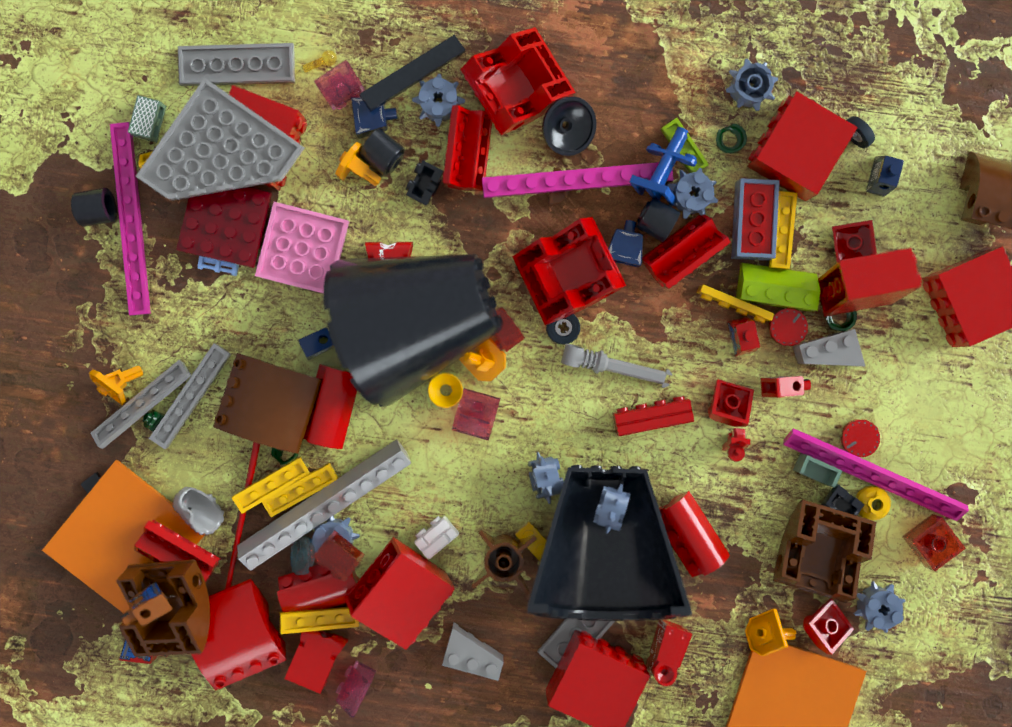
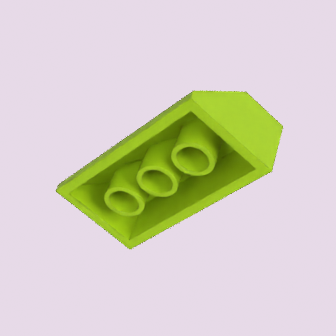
M741 263L736 298L755 304L809 312L818 311L820 298L818 276L814 273Z

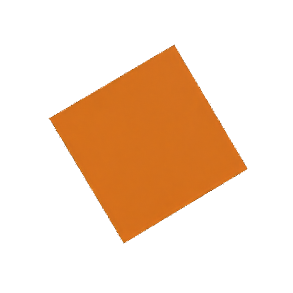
M115 460L42 551L122 613L130 610V606L116 580L128 568V565L155 563L134 551V545L144 533V526L148 520L159 522L196 545L205 534L199 535L174 510L173 503L120 461Z
M787 644V648L766 656H760L751 650L726 727H848L867 671Z

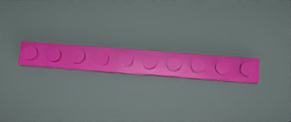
M130 122L110 124L128 311L130 316L151 314L138 181L136 177L133 136L128 133Z
M659 162L483 177V198L631 185L629 181L632 175L650 180ZM673 170L671 171L666 182H672L674 180Z
M794 428L784 439L783 445L843 470L850 475L952 520L958 521L969 511L968 505Z

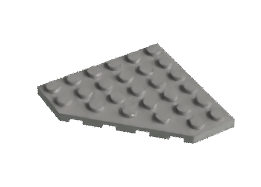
M204 78L136 177L169 200L183 199L282 181L304 150V147Z

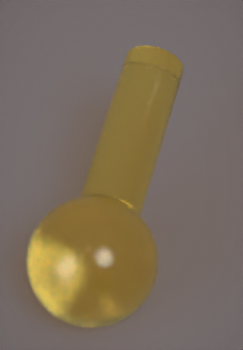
M327 50L323 52L321 58L302 65V69L306 73L322 65L332 66L336 63L337 56L333 51Z

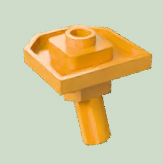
M356 142L348 152L344 151L339 158L340 164L335 174L340 180L344 181L351 171L357 176L364 178L373 186H377L380 183L381 177L359 159V153L363 146Z
M491 338L469 353H465L459 359L478 381H493L506 368V354Z
M135 366L123 372L119 369L103 375L99 371L92 369L89 372V376L97 385L96 389L100 394L110 396L123 406L126 403L123 389L127 386L126 382L143 376V371L140 366Z
M774 608L750 618L745 629L750 650L760 656H766L787 648L786 640H794L797 634L793 628H782L777 609Z

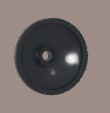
M567 96L555 101L546 111L542 123V133L548 147L564 156L576 155L585 150L592 142L596 132L597 122L595 113L589 103L578 97ZM565 121L566 126L563 128L562 123Z

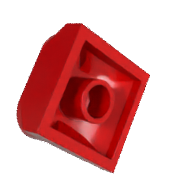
M873 220L832 226L836 262L877 254Z
M717 379L712 403L708 409L709 417L716 422L733 427H746L749 424L754 390Z
M829 599L813 615L806 616L803 621L804 630L817 648L830 655L836 651L854 630L833 599Z

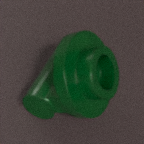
M155 410L147 412L142 420L144 427L154 432L165 415Z

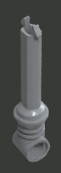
M572 344L565 345L561 360L562 364L578 368L581 366L585 368L586 366V369H591L596 374L609 371L662 384V388L670 385L665 383L666 374L672 376L669 369H666L665 372L609 358L602 350L598 352L590 350L589 352L588 349L584 351V348Z

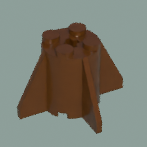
M480 529L478 533L487 544L484 556L485 568L471 584L473 589L488 577L501 582H510L515 579L525 594L528 595L530 590L521 576L524 565L523 550L536 541V537L533 535L520 540H516L508 534L492 537Z

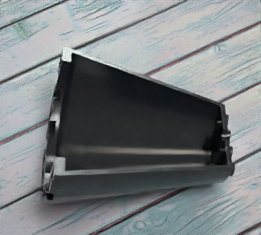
M477 254L340 259L330 265L331 270L327 271L323 287L324 309H329L331 321L327 322L334 349L343 369L349 368L350 373L354 377L350 379L353 386L373 405L379 404L380 407L392 405L463 357L465 353H469L503 330L502 318L500 315H497L495 309L497 307L494 296H490L488 293L490 282L484 276L482 270L484 265L482 259L478 258Z
M572 465L571 468L567 469L527 606L528 614L545 618H571L587 621H649L692 616V609L647 469H641L639 466H632L629 469H622L621 466H611L610 470H604L600 465H593L590 468H583L582 465ZM622 484L623 491L631 494L620 531L611 529L606 534V527L593 522L604 486L618 489Z

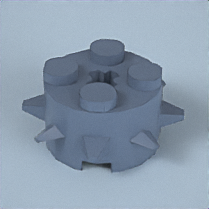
M745 59L744 66L739 71H729L733 79L730 87L726 89V93H730V96L737 102L738 108L741 106L753 107L755 111H759L760 104L764 99H775L771 92L774 83L778 81V77L771 76L772 72L767 68V62L752 64L749 59Z
M437 74V77L427 82L421 80L419 82L421 85L419 96L412 98V102L421 106L422 112L419 119L427 117L431 121H435L437 127H440L442 121L450 119L452 105L465 103V99L457 96L456 93L459 83L457 81L450 83L446 79H442L441 74ZM442 98V102H436L435 99Z
M699 168L697 172L688 174L680 170V180L677 183L667 185L676 197L674 205L669 204V206H676L679 211H682L684 219L690 214L695 213L706 215L705 207L712 203H718V199L714 197L713 187L717 183L716 180L711 181L703 173L702 168ZM695 191L696 195L691 196L690 192Z
M537 452L536 460L528 461V466H532V472H529L532 490L538 493L536 499L545 498L551 504V496L560 494L564 483L563 478H559L558 470H560V464L557 458L553 459L551 456L543 458Z
M622 484L618 489L604 486L593 522L606 527V534L611 529L620 531L631 495L623 491Z
M332 516L323 524L314 528L313 538L307 541V544L313 545L314 551L317 553V561L321 559L332 560L336 565V562L345 554L355 555L351 546L354 540L360 537V534L353 533L352 527L349 526L351 520L349 517L342 521V519H335ZM331 536H333V539H337L335 543L330 540Z
M871 582V586L864 589L863 593H857L859 600H857V611L854 612V615L861 616L866 620L865 629L867 631L876 627L883 629L887 633L888 629L903 621V603L905 599H900L894 594L893 584L882 588L877 586L875 582Z

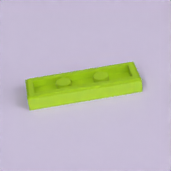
M675 118L660 129L669 143L677 127L684 128L678 118ZM687 133V139L680 154L684 156L691 154L697 158V164L694 167L684 164L689 173L697 172L699 168L703 170L709 164Z

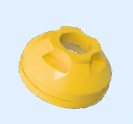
M438 374L429 383V398L438 407H452L462 398V383L453 374ZM444 384H448L452 388V392L448 396H444L440 391Z
M866 486L855 497L864 504V507L858 514L865 519H882L888 514L891 507L888 493L877 486ZM875 499L881 501V507L878 510L872 508V502Z

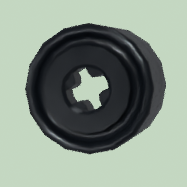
M377 129L364 143L359 157L385 176L392 173L400 164L405 148L384 131Z
M108 188L76 192L72 195V214L80 226L85 227L116 221L117 205L112 192Z
M653 197L650 202L647 201L637 219L636 228L663 243L672 231L681 212Z

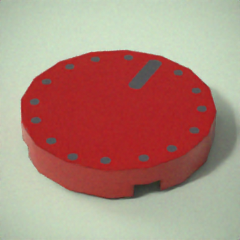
M786 308L779 310L774 314L772 321H769V333L772 339L782 346L799 344L808 333L806 317L796 309Z
M855 419L843 427L841 444L846 452L857 457H867L878 449L880 433L872 422Z

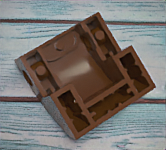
M970 151L959 189L968 191L961 221L976 225L989 223L1012 230V162Z
M237 353L213 427L252 442L299 454L322 379Z
M802 499L793 511L783 533L777 554L773 581L844 603L855 600L861 563L872 559L877 522Z
M195 559L128 565V568L116 580L127 603L132 597L156 581L172 607L171 611L144 626H141L138 620H135L128 626L122 621L118 626L134 657L201 654L204 651L209 632L210 603L204 578Z

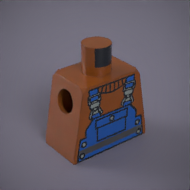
M155 581L128 601L130 610L120 617L126 626L135 620H138L141 626H144L171 611L172 607Z

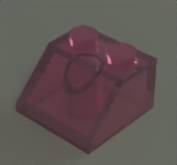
M347 59L314 80L333 111L345 107L346 102L351 100V98H359L360 93L365 90Z
M464 388L452 430L489 441L501 398Z
M355 661L353 666L349 665L344 675L347 677L345 683L341 682L335 692L339 694L336 702L352 718H354L376 673V670L358 661Z

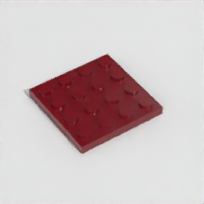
M244 187L189 197L176 250L254 268L272 194Z

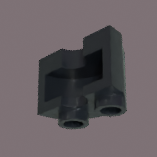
M424 160L421 163L418 162L414 173L417 175L414 181L410 180L406 186L408 192L406 195L427 206L431 196L435 195L440 185V178L444 171Z
M838 484L830 490L820 504L856 516L864 507L861 501L850 495L848 491Z

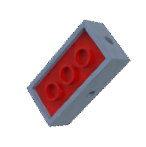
M740 178L735 182L731 259L769 261L776 258L780 180Z

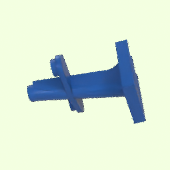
M677 127L666 150L661 149V146L655 143L647 146V152L662 156L650 180L632 175L629 182L639 195H643L645 190L651 198L654 197L660 200L661 196H664L670 205H674L676 197L665 184L675 162L679 161L693 167L697 164L695 156L680 154L687 139L688 131L686 129Z

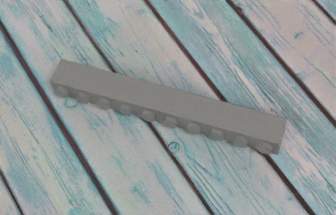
M396 439L339 477L336 481L237 545L238 559L250 571L412 464L407 451Z

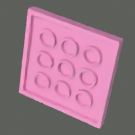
M273 202L255 276L323 293L326 272L331 270L330 265L333 262L340 260L349 221Z

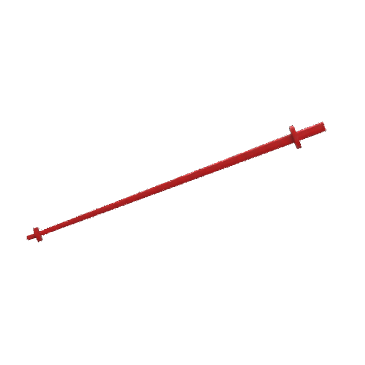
M253 442L245 488L252 485L260 449V444ZM240 512L225 589L231 587L238 554L237 545L240 544L246 512L242 514Z

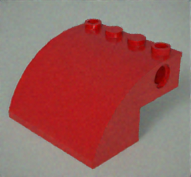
M536 27L510 34L498 48L473 55L460 69L500 135L531 123L545 115L548 108L555 101L576 93Z
M593 217L580 218L554 236L539 238L512 256L545 325L577 313L626 286Z
M252 579L209 596L210 623L206 645L201 654L191 655L200 672L215 691L287 660L286 643L269 620V603Z

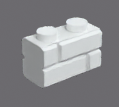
M445 515L442 518L437 516L430 522L432 525L427 530L423 528L415 535L417 537L414 541L415 545L428 560L459 535L458 530Z

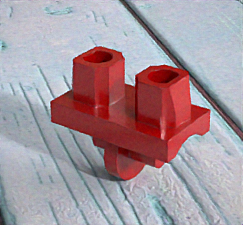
M732 429V432L727 434V441L722 445V451L728 450L727 455L734 462H739L744 458V450L750 445V439L745 438L746 429Z

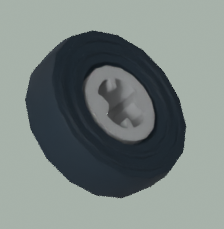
M856 116L846 120L858 127L850 140L860 148H868L875 140V134L871 127L864 120Z
M572 314L546 325V331L553 342L566 345L577 339L580 333V322ZM562 322H565L566 327H569L568 331L565 330V333H561V329L558 328V325H562Z

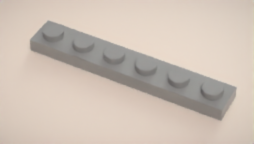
M213 343L150 436V440L163 449H167L231 356V353L218 344Z
M178 360L93 430L91 435L97 446L102 449L105 448L192 375L184 362Z

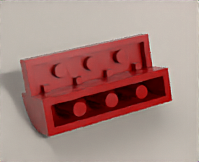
M452 105L443 172V183L447 184L449 188L464 191H483L482 178L486 177L492 120L483 110L470 111L459 105Z
M705 214L698 215L642 257V261L661 287L665 286L669 289L685 276L691 274L701 264L707 262L717 252L723 250L731 242L726 235L717 230L712 218Z
M319 364L316 378L322 379L303 439L311 444L343 449L357 394L356 388L350 381L354 377L350 371Z
M690 491L675 496L669 504L659 508L670 544L691 577L701 574L706 576L717 570L727 561L730 556L729 552Z
M148 520L144 526V533L134 545V551L155 563L195 559L205 584L220 561L219 557L155 520H152V522Z
M345 555L336 562V565L330 560L302 569V572L299 570L278 577L279 591H277L282 611L294 612L328 609L346 603L345 597L359 581L355 572L353 557Z

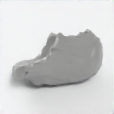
M184 487L174 496V510L199 535L213 534L223 523L224 511L216 503V498L212 494H205L196 488Z

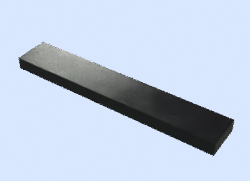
M454 34L360 93V98L372 112L461 56L466 50Z

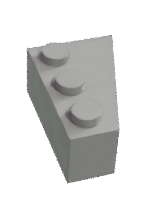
M855 329L841 331L793 345L797 364L865 366Z
M454 622L442 666L498 681L504 662L503 655L475 638L471 633L460 628Z

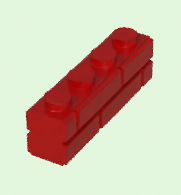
M684 396L673 397L671 402H666L665 399L657 400L651 406H647V403L635 405L636 409L628 410V407L617 408V412L613 413L617 436L694 422L691 400L685 399Z

